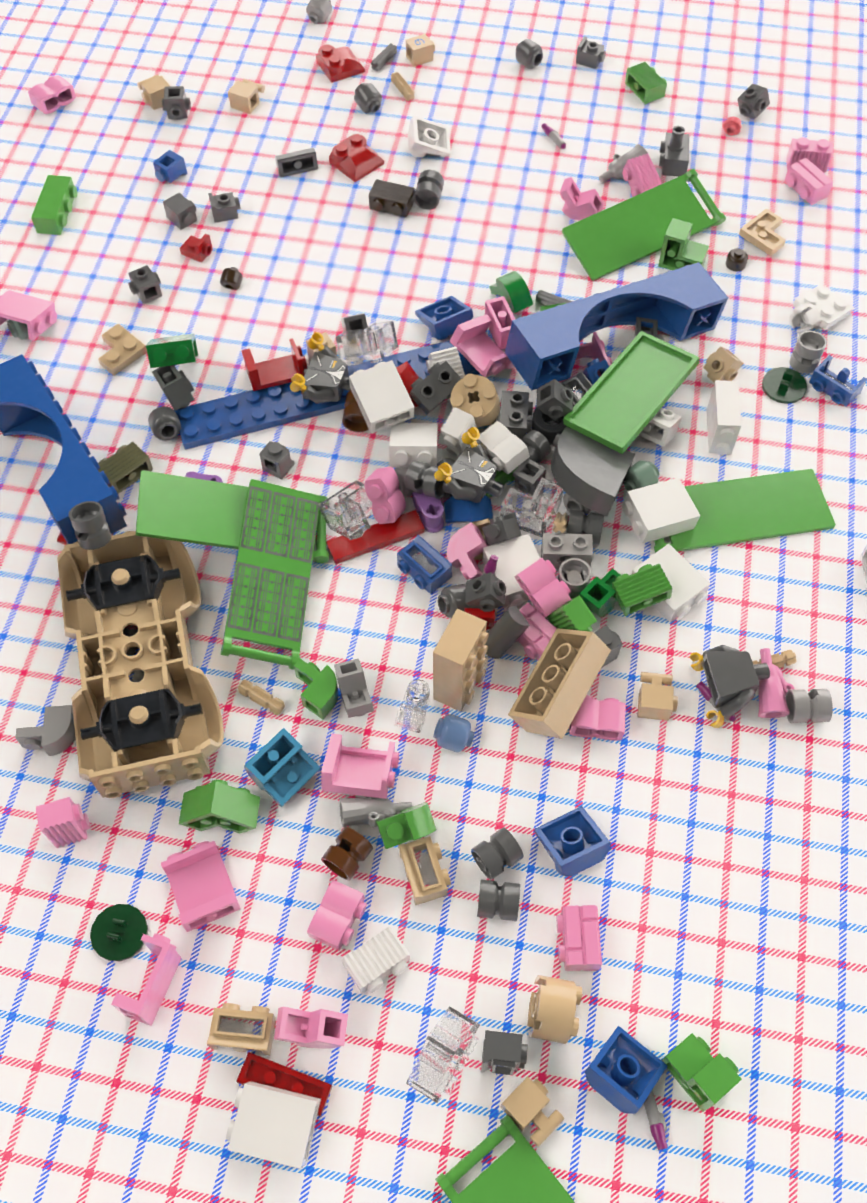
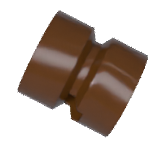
M350 390L347 392L342 424L350 431L365 432L369 428Z
M346 826L336 837V846L331 845L321 857V861L339 877L350 881L359 869L358 862L365 861L373 850V846L360 833Z

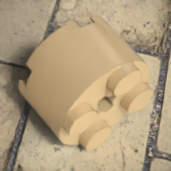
M467 374L454 386L450 397L452 407H456L474 416L476 428L488 426L497 419L500 413V399L494 384L488 378Z
M537 975L534 984L539 985L537 993L531 992L527 1026L533 1027V1030L528 1032V1036L566 1044L571 1036L576 1037L578 1033L579 1018L575 1017L576 1005L581 1003L582 987L576 986L574 981Z

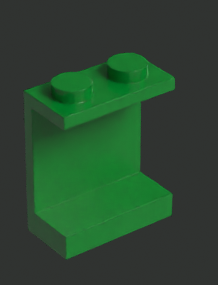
M195 333L150 339L146 344L150 368L196 362L195 357L199 356Z

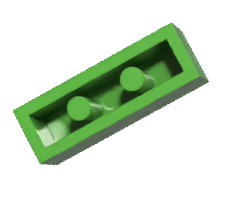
M47 175L31 216L37 233L61 235L63 228L67 225L68 214L72 211L74 198L77 197L78 193L72 177Z

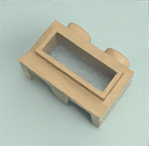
M429 836L410 843L399 844L400 859L402 858L405 866V873L408 882H410L415 906L447 896V886L451 885L447 869L441 870L438 860L442 859V853L438 842L433 844Z
M223 1003L222 1008L214 1007L207 1045L212 1050H217L218 1046L229 1047L237 1052H246V1049L262 1051L264 1055L271 1056L276 1017L273 1013H269L270 1009L267 1007L252 1006L251 1011L240 1010V1005Z

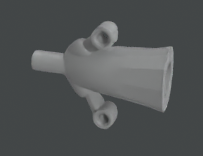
M636 144L622 156L614 154L613 161L608 166V171L599 176L600 182L604 183L612 177L624 179L622 172L627 160L646 155L648 153L642 145Z
M340 797L339 807L342 827L359 824H369L371 827H377L376 821L396 815L401 810L412 807V802L393 803L388 798Z

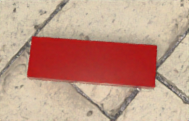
M248 1052L236 1080L238 1084L243 1086L251 1081L319 1098L321 1102L317 1116L320 1117L333 1087L329 1083L251 1052Z

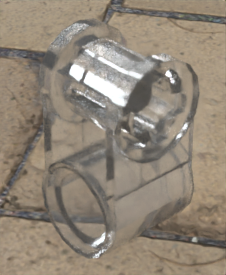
M417 679L409 683L403 701L398 708L394 726L420 734L430 703V687L426 681Z

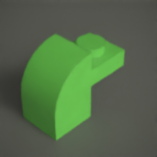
M300 658L294 665L295 674L298 679L308 685L300 695L302 704L309 711L324 720L338 700L339 693L335 673L328 665L320 671L314 663H306Z
M427 802L401 810L396 815L376 821L385 849L410 840H417L437 830Z

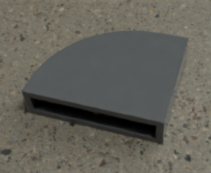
M565 427L562 434L557 433L553 442V447L556 448L551 460L552 474L559 486L570 497L583 506L607 517L625 481V476L632 465L635 453L626 450L621 454L571 428Z

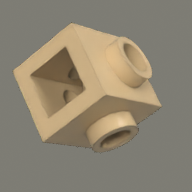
M720 346L716 352L709 355L703 368L708 372L706 376L714 383L715 380L732 381L736 378L737 371L744 362L729 349Z

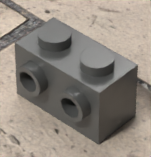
M447 361L441 365L437 362L428 370L430 375L424 380L421 377L418 378L411 385L412 390L409 395L426 415L451 395L456 383L461 380L460 376Z
M171 365L159 367L152 371L164 395L175 411L186 408L190 402L195 400L191 394L194 388L182 370L178 372L176 367Z
M502 390L500 423L512 434L522 439L526 433L531 431L532 420H528V415L532 416L533 402H529V392Z

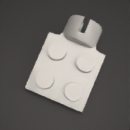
M819 284L794 300L792 306L795 309L792 310L793 313L790 315L789 321L793 329L799 325L802 326L797 329V332L807 331L815 326L826 330L849 316L854 307L845 299L832 292L827 286Z

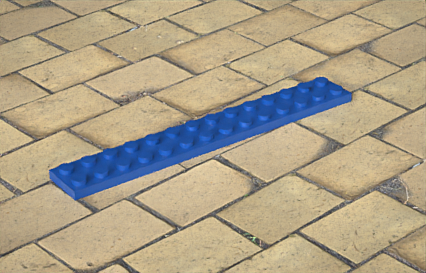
M449 340L348 366V373L351 376L358 370H367L374 367L377 363L392 360L395 367L408 362L418 377L424 380L430 375L426 367V360H428L430 353L454 346ZM459 352L464 374L479 375L480 373ZM292 382L190 405L175 412L181 422L179 432L184 449L186 450L345 409V399L349 391L344 390L341 399L337 402L329 401L316 404L310 399H303L300 390L298 392L291 391L290 384Z

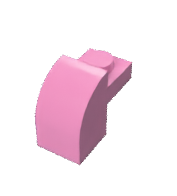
M572 177L564 179L559 193L561 199L565 201L562 211L567 217L580 221L602 211L604 203L596 189L580 192Z
M470 522L458 530L451 537L447 546L448 561L452 566L460 567L461 573L467 580L483 575L474 557L482 553L484 547H487L485 538L479 528Z
M284 1006L278 1008L274 1039L296 1043V1046L307 1048L332 1049L342 1047L345 1044L348 1014L325 1009L309 1012Z

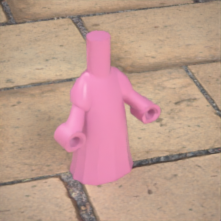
M760 649L761 663H767L770 677L759 680L758 717H785L790 713L785 695L788 690L794 689V686L787 683L779 667L772 664L770 649Z

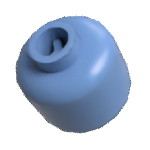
M448 714L444 719L439 718L433 738L437 739L439 747L459 753L463 751L465 746H471L475 732L471 731V724L468 720Z

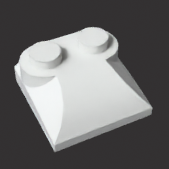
M413 115L407 133L410 153L414 157H425L427 153L449 157L451 154L449 127Z

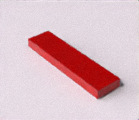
M416 510L401 514L394 523H376L326 541L334 563L338 564L425 533V528Z

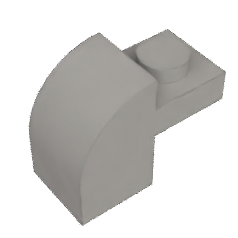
M359 658L334 664L341 697L348 718L359 717L373 712V703L367 689L364 671Z
M72 705L45 707L43 726L16 728L15 738L23 748L28 750H38L42 747L48 756L62 753L71 746L76 738Z

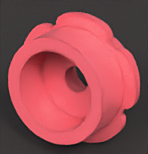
M734 116L727 118L722 125L723 129H725L724 132L730 136L739 134L742 128L741 120Z

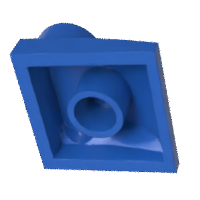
M452 295L414 311L415 315L430 328L431 336L437 340L447 339L449 335L454 333L459 324L470 321L474 317L472 308Z
M583 806L534 829L538 839L554 861L556 871L563 876H574L602 862L611 850V842Z
M618 1025L588 1066L585 1074L589 1085L615 1108L623 1113L635 1115L666 1070L667 1065Z

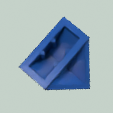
M453 496L444 501L446 523L493 519L491 499L487 496H484L479 503L469 500H456Z

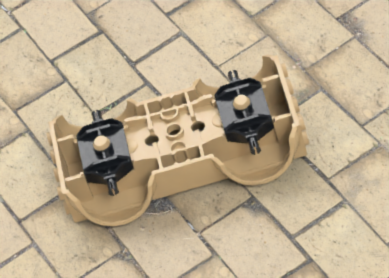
M127 531L123 534L111 536L109 543L99 549H83L78 544V541L73 544L64 545V549L57 557L64 630L66 637L76 639L82 687L71 697L80 778L92 782L102 798H117L122 793L131 791L144 792L149 787L158 785L171 786L180 780H197L204 775L211 774L208 757L222 746L224 726L221 710L209 680L201 669L193 666L186 619L199 609L202 598L195 567L183 542L137 536L136 531ZM133 624L138 627V632L134 636L129 637L123 634L124 628L128 625ZM130 648H140L139 652L136 655H126L127 651ZM142 670L144 678L139 682H132L129 680L131 672Z

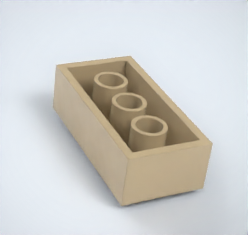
M459 609L455 611L433 651V700L460 712L465 704L470 705L475 694L473 689L476 683L481 684L486 674L484 667L487 662L485 655L488 646L485 644L489 633L486 632L487 621Z
M557 628L509 711L508 716L526 732L563 739L611 650L594 632Z

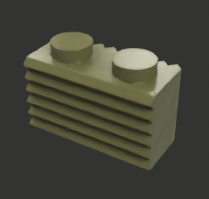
M134 441L128 445H122L115 454L109 458H103L98 463L100 466L98 471H104L110 482L108 487L114 486L118 494L126 490L134 482H137L140 479L142 470H153L149 456Z

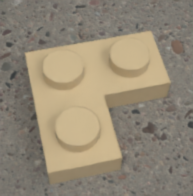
M767 208L740 228L739 231L741 237L770 256L780 250L786 242V239L774 232L781 225L783 219Z
M117 323L101 335L103 341L112 349L99 357L98 361L103 368L115 376L147 353L146 345Z

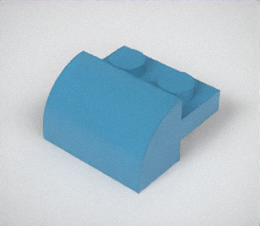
M285 728L281 729L244 765L247 774L261 790L264 789L281 808L321 769L302 749L303 746Z

